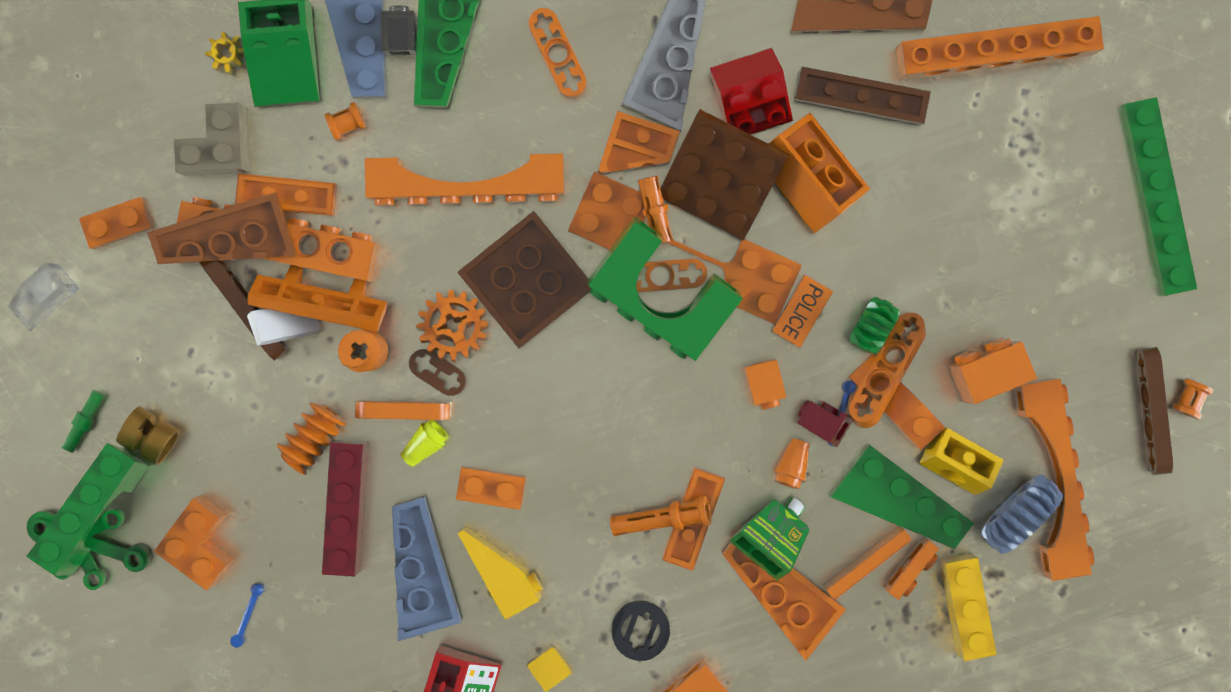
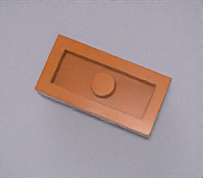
M138 197L79 218L89 249L93 250L154 229L143 197Z
M461 467L456 500L520 510L526 477Z
M923 537L883 588L897 600L902 595L907 597L916 587L917 581L915 579L921 571H928L938 558L936 552L939 548Z

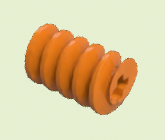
M370 330L351 331L342 338L338 347V356L341 363L356 372L373 371L382 367L389 353L388 344L384 337L378 332ZM361 345L368 346V348L365 351L367 355L366 357H361L360 353H362L363 351Z
M311 402L309 405L314 414L310 415L304 412L301 414L306 424L301 425L295 422L293 424L298 434L295 436L285 433V437L290 444L286 446L277 443L276 445L281 452L280 456L303 475L307 474L304 465L311 467L315 464V459L312 455L322 456L323 449L320 444L330 446L332 440L328 434L339 435L340 430L336 424L347 425V422L338 413L324 404L319 405Z

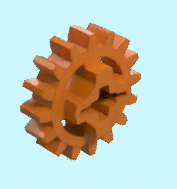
M449 290L447 298H443L438 292L436 293L437 302L433 303L426 300L425 304L429 310L427 312L419 311L418 313L424 322L416 324V328L419 331H425V334L421 335L419 340L421 343L430 342L427 352L430 354L438 350L439 360H443L446 354H450L452 362H456L457 354H462L465 359H468V350L470 348L476 352L480 350L476 341H485L487 338L480 331L481 329L488 328V321L480 320L486 314L485 309L476 310L478 300L474 298L470 302L466 301L467 294L464 291L460 294L459 298L455 297L453 290ZM450 305L460 306L466 309V311L458 312L453 310ZM439 310L441 315L439 321L430 328L432 318ZM452 319L454 323H459L457 325V332L453 333L450 328L446 329L448 327V320ZM475 324L472 336L466 341L464 335L467 328ZM445 339L453 342L455 346H445L438 341Z

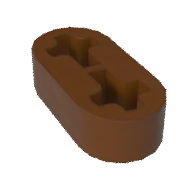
M419 349L409 359L411 372L447 396H454L465 389L467 384L465 373L445 358L439 360L437 353L432 352L429 354L427 349ZM429 355L431 357L429 363L437 368L436 372L434 373L429 369H424L420 372L418 370L420 364L416 359ZM441 371L449 376L454 372L457 373V381L460 383V386L458 388L451 387L448 390L445 387L446 380L439 376Z

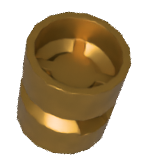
M138 406L123 423L116 442L132 452L140 450V456L143 459L158 466L167 457L176 443L180 429L164 420L156 422V415Z

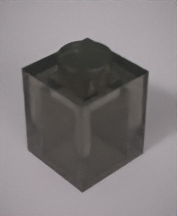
M395 5L390 6L389 11H381V51L385 56H416L418 19L414 10H409L408 6Z

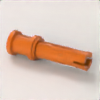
M701 496L697 501L680 503L678 500L673 501L669 504V507L618 516L613 515L610 517L611 531L616 537L623 534L666 527L683 530L685 526L703 523L704 526H709L712 521L710 504L706 496Z

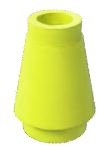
M434 420L421 423L400 455L409 466L414 467L417 463L443 448L448 435Z

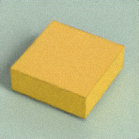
M554 645L527 664L528 669L545 692L572 674V670Z

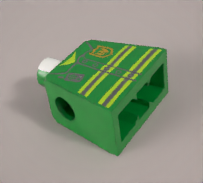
M789 498L784 506L779 501L773 500L733 535L729 542L778 581L792 570L809 533L808 525L799 519L805 507L795 498Z

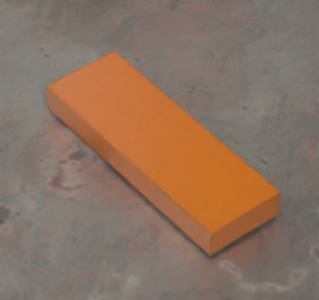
M238 173L235 205L277 192L283 211L334 216L337 184Z
M694 467L682 503L697 501L699 497L706 496L710 504L712 518L725 478ZM703 523L685 526L683 530L672 529L662 560L693 571L709 526H704Z
M897 527L825 583L823 587L832 599L836 600L911 541V537L903 528Z

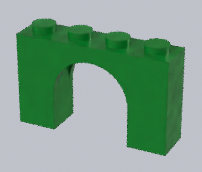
M634 216L589 277L588 286L592 288L590 293L603 303L609 300L618 307L616 311L628 321L633 322L636 319L645 326L643 330L655 340L659 341L660 338H663L671 344L669 348L679 357L686 359L688 356L696 361L742 301L741 292L714 273L695 299L685 308L674 312H662L648 306L639 296L636 284L640 271L662 243V236Z
M106 443L26 557L54 576L74 575L93 548L85 543V540L97 519L120 493H132L150 465L126 449Z

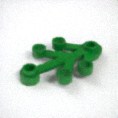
M111 508L102 517L97 519L85 543L93 547L91 551L122 561L129 571L140 572L152 560V553L147 546L134 544L129 548H125L93 537L106 529H116L124 523L125 515L123 511L118 508ZM49 511L34 513L28 519L26 525L29 537L37 542L42 535L38 524L43 523L47 528L56 514H52ZM110 513H113L117 516V524H113L110 522ZM89 552L81 563L85 573L83 583L86 588L96 590L104 585L106 575L98 568ZM132 554L138 556V565L131 562L130 556ZM91 574H95L99 578V584L92 583L90 579ZM63 575V576H55V577L58 578V579L63 580V579H67V578L70 577L71 575Z

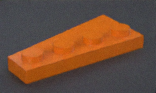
M731 542L722 552L729 564L806 661L846 609L794 568L776 581Z

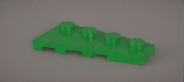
M480 0L418 1L414 106L448 108Z
M869 444L829 495L836 500L953 549L958 546L974 525L971 520Z

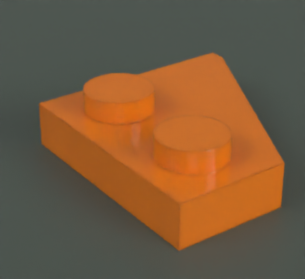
M617 111L598 172L604 174L669 164L680 131Z

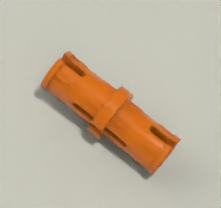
M658 175L637 180L645 208L642 209L643 216H647L649 227L661 234L662 243L673 240L666 212L669 208L668 204H664Z

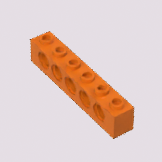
M1100 16L902 41L896 47L899 80L1093 56L1103 50L1104 45Z
M193 197L192 203L181 201L177 223L220 209L211 207L213 202L211 200ZM225 204V205H224V208H227V207H230V206H233V205ZM289 217L287 225L298 256L262 258L371 282L379 244L372 242V235L353 231L352 237L339 235L340 228L321 224L320 230L307 228L308 221ZM313 236L317 241V249L312 254L307 255L302 245L306 238ZM341 243L347 244L350 251L348 258L344 261H338L334 255L335 248Z

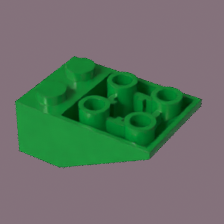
M255 0L238 2L240 33L254 107L320 101L311 3L308 0Z

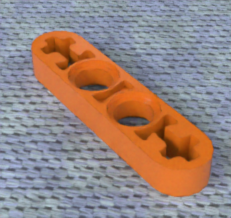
M905 313L898 318L849 406V413L852 421L858 427L870 428L877 424L925 339V322L917 313ZM912 324H916L917 332L911 331L909 333L907 345L903 342L906 337L904 327H911ZM895 349L905 353L904 359L899 363H890L886 359L887 354ZM877 377H886L890 383L885 390L877 391L871 387L872 381ZM869 395L873 398V400L870 403V410L872 414H865L862 418L860 417L858 409H865L869 403Z

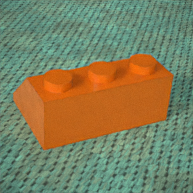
M808 113L768 143L789 154L775 184L814 233L827 225L870 190V187L811 113Z

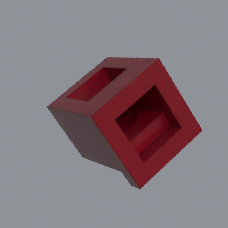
M807 400L799 411L798 417L800 419L797 424L833 446L838 447L853 421L844 412H841L839 417H837L840 411L825 401H822L819 406Z

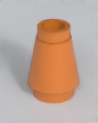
M794 438L791 439L774 471L777 474L775 482L790 488L800 489L801 483H805L809 443Z

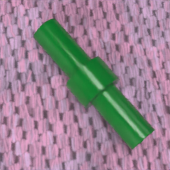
M92 390L82 410L76 412L71 421L73 427L62 445L64 450L74 453L85 431L89 432L95 421L93 416L102 402L104 394Z

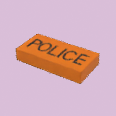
M804 275L771 332L801 348L833 291Z

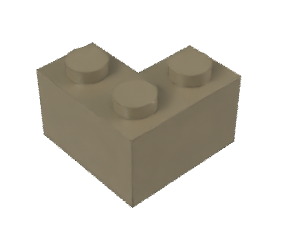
M240 103L205 104L207 137L174 139L176 173L184 176L250 173L247 108Z

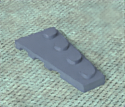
M325 0L351 96L353 98H386L384 0Z
M425 496L392 506L398 641L461 623L462 619Z

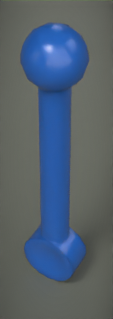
M847 380L842 384L844 394L837 417H839L841 412L845 413L850 394L856 390V384L853 381Z
M255 583L251 586V597L237 634L230 639L231 645L235 648L242 646L244 643L243 634L257 597L263 593L261 584Z

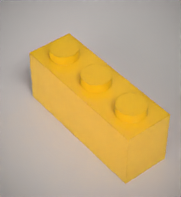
M972 553L939 558L957 655L963 661L997 655L978 557Z

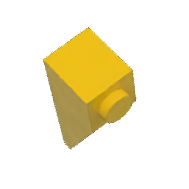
M464 527L460 529L457 534L505 620L540 601L541 595L539 592L543 590V587L534 572L529 575L523 565L469 528Z

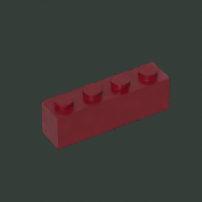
M344 440L330 442L322 575L355 577L361 572L369 442Z

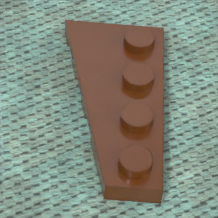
M797 0L790 33L817 31L818 33L832 31L864 32L871 30L924 31L927 27L933 0Z
M277 192L147 232L158 264L298 256Z

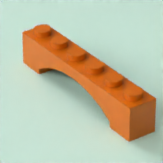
M563 153L530 154V161L520 168L499 177L475 182H448L427 178L402 167V161L398 157L365 158V196L369 200H374L375 206H394V200H407V205H427V199H440V204L451 205L460 204V198H473L474 204L492 203V197H505L506 203L525 202V197L538 196V202H557L558 196H565Z
M1050 378L1031 381L1015 388L1018 413L1020 417L1028 418L1040 433L1053 464L1056 485L1063 494L1062 501L1056 508L1049 538L1045 544H1040L1044 575L1052 581L1092 575L1091 565H1094L1095 562L1094 553L1091 546H1087L1085 534L1089 533V522L1086 514L1082 513L1080 501L1084 500V490L1081 482L1077 481L1075 468L1079 467V459L1076 450L1071 447L1070 436L1074 434L1072 419L1070 416L1067 417L1065 404L1069 401L1066 385L1061 384V379Z

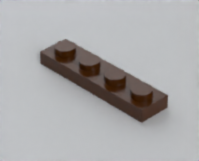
M801 67L795 101L923 125L925 124L931 91Z

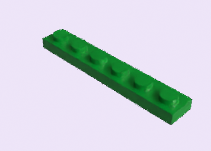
M1155 97L1121 105L1161 296L1196 290L1197 284L1158 99Z

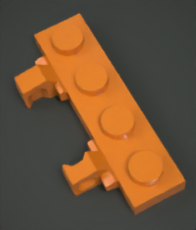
M290 265L284 280L258 274L248 293V305L374 332L379 331L387 301L366 297L367 281L354 278L348 293L302 284L303 267Z

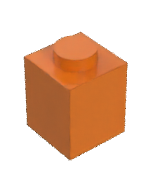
M777 359L743 367L752 405H760L761 410L780 406L779 400L787 398Z

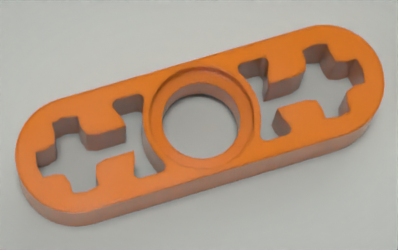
M539 8L529 18L530 31L560 93L566 98H578L585 92L587 87L585 74L556 14L548 8ZM541 16L545 20L552 19L553 22L549 24L552 35L555 36L559 33L561 36L550 39L545 45L541 43V40H547L544 30L542 28H535L539 24L538 18ZM562 45L567 49V57L564 61L557 63L549 58L548 52L552 46ZM573 62L575 67H569V71L574 79H581L577 83L578 89L572 91L570 87L564 88L563 85L567 83L566 76L563 71L557 75L555 70L563 69Z
M694 258L647 262L644 267L647 268L645 280L648 287L641 288L642 281H637L636 288L638 293L697 288L705 282L707 268L702 261ZM690 264H695V269L702 272L701 276L696 277L695 283H690L689 277H680L679 281L681 284L673 285L675 273L672 265H679L678 272L687 271ZM664 267L668 270L670 277L665 285L658 286L651 281L650 274L654 268Z
M355 401V418L450 420V403Z

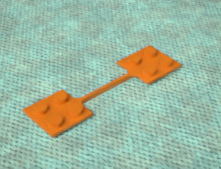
M594 171L568 231L610 250L634 216L645 223V216H643L642 209L645 208L641 192ZM746 239L741 241L734 258L727 263L716 260L677 241L670 240L667 242L720 266L725 272L724 280L741 292L743 299L737 307L773 324H776L802 267L801 264Z

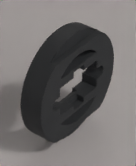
M648 601L630 602L624 605L613 619L612 638L614 645L622 655L636 661L653 659L664 650L669 641L670 625L668 618L663 610L654 603ZM648 612L650 614L649 619L653 620L647 639L644 646L639 645L637 649H633V643L629 642L637 617L638 615L643 617L644 613ZM632 615L625 637L623 638L621 633L622 625L626 618ZM659 623V638L657 642L649 648L657 624Z

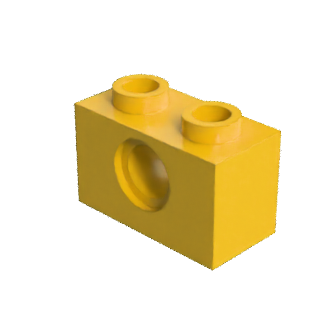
M946 428L927 445L919 464L971 494L977 495L993 487L1004 460L951 429Z

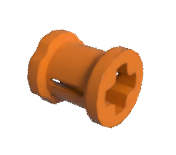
M355 102L350 103V107L334 114L329 112L324 114L328 127L336 141L341 139V135L358 128L361 130L366 128Z
M1185 378L1183 382L1185 388L1178 403L1173 404L1172 409L1188 417L1200 420L1202 417L1200 410L1207 395H1211L1213 389L1197 381Z

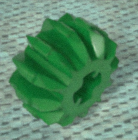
M872 298L850 335V342L864 352L867 351L871 354L879 352L897 322L900 310L893 306V303L885 299Z

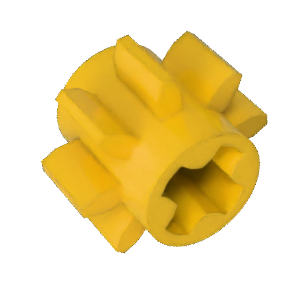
M223 31L220 39L216 41L211 38L209 39V42L212 44L211 51L205 52V55L215 59L212 64L213 69L218 71L224 66L225 71L231 75L234 67H245L244 63L241 62L244 50L239 47L242 39L238 35L230 40L228 34ZM224 48L229 49L232 53L229 59L222 53Z

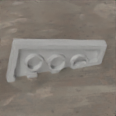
M706 0L667 1L621 102L622 105L680 132L682 131V119L685 104H687L691 71H693L697 40H699Z

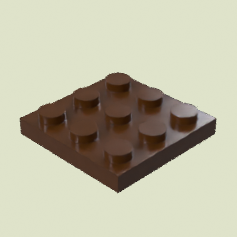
M699 109L660 188L663 199L744 240L789 154Z
M534 211L457 272L518 349L590 293L592 289L588 286L587 276Z

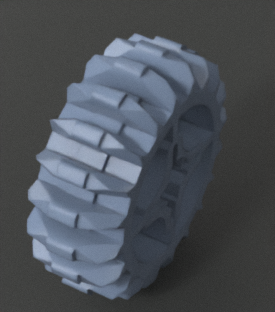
M1043 474L1034 476L1004 501L994 514L990 516L989 520L982 527L981 535L1000 554L1010 552L1031 536L1055 512V509L1062 501V492L1051 479H1048Z

